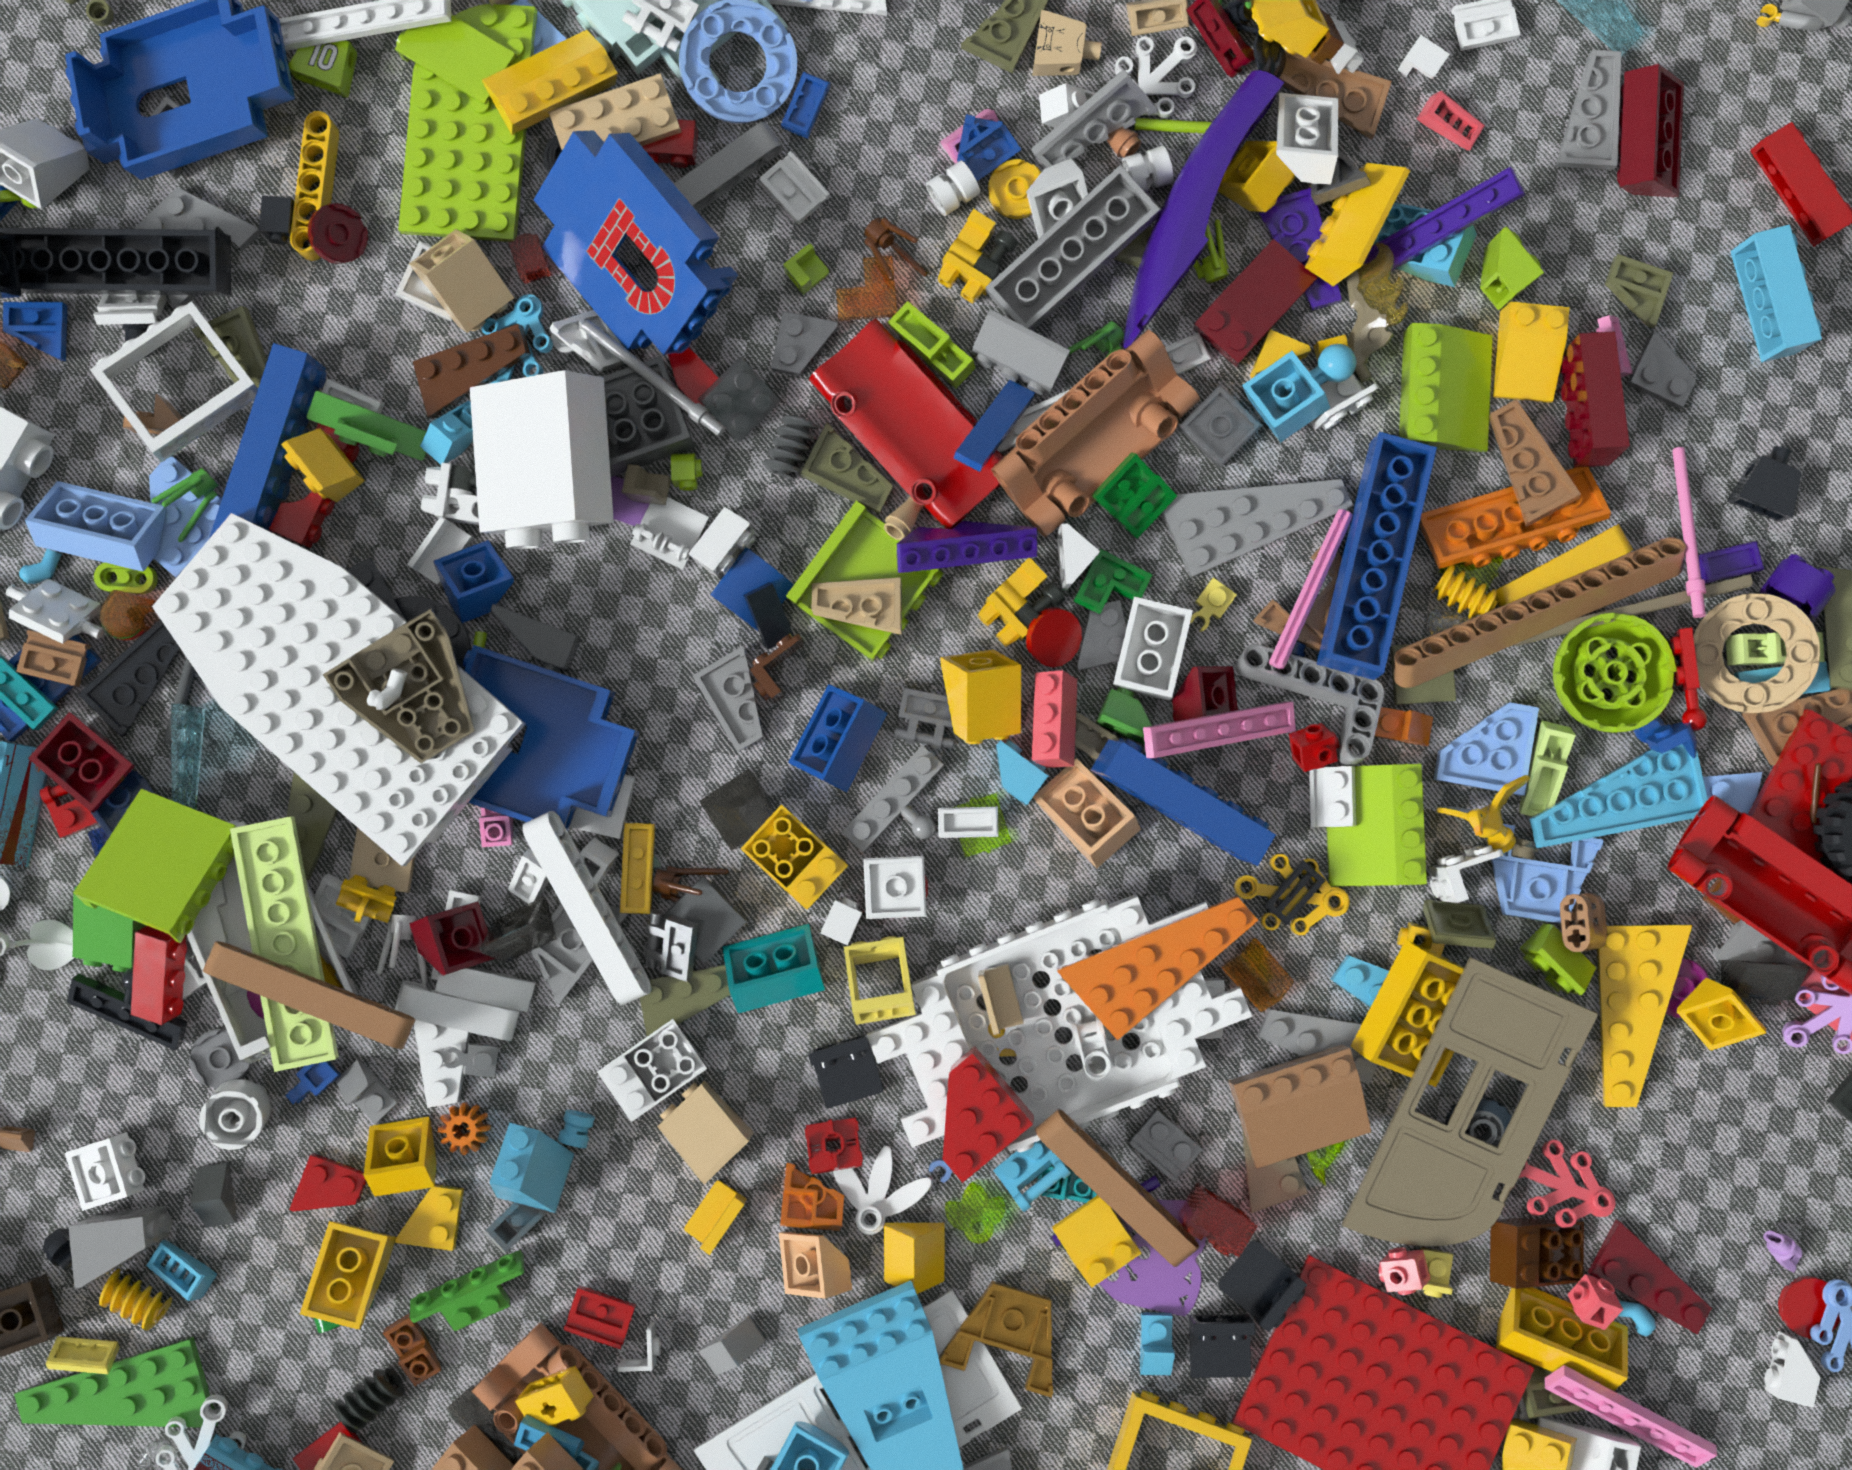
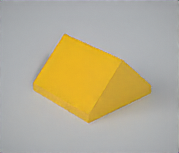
M1705 978L1677 1007V1013L1710 1051L1766 1034L1767 1029L1733 989L1709 978Z
M944 1222L884 1223V1282L896 1287L911 1280L917 1294L944 1282Z

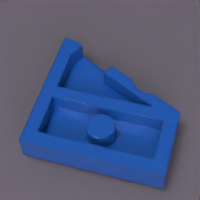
M3 302V332L60 361H66L68 305L63 302Z

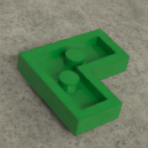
M1099 548L1100 552L1094 558L1073 602L1101 614L1112 590L1131 600L1134 597L1142 598L1153 574Z

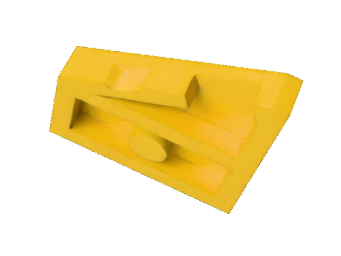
M435 1184V1187L429 1189L395 1239V1243L453 1251L456 1247L464 1188Z

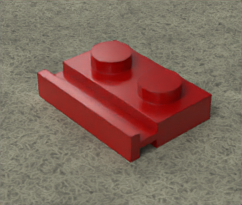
M579 1285L563 1330L621 1350L636 1304Z

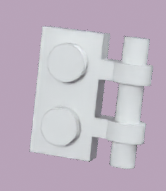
M632 0L631 3L642 9L638 16L627 10L622 21L632 26L631 30L640 34L642 32L656 40V45L662 48L666 46L676 52L681 41L672 37L671 33L675 28L684 34L699 5L692 0ZM650 14L665 22L662 30L647 22Z

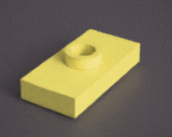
M57 1336L46 1361V1366L48 1369L109 1374L120 1346L118 1341Z

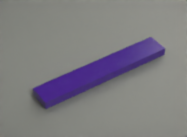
M1508 167L1373 245L1363 265L1358 268L1361 277L1360 286L1368 285L1525 196L1526 194L1514 168Z

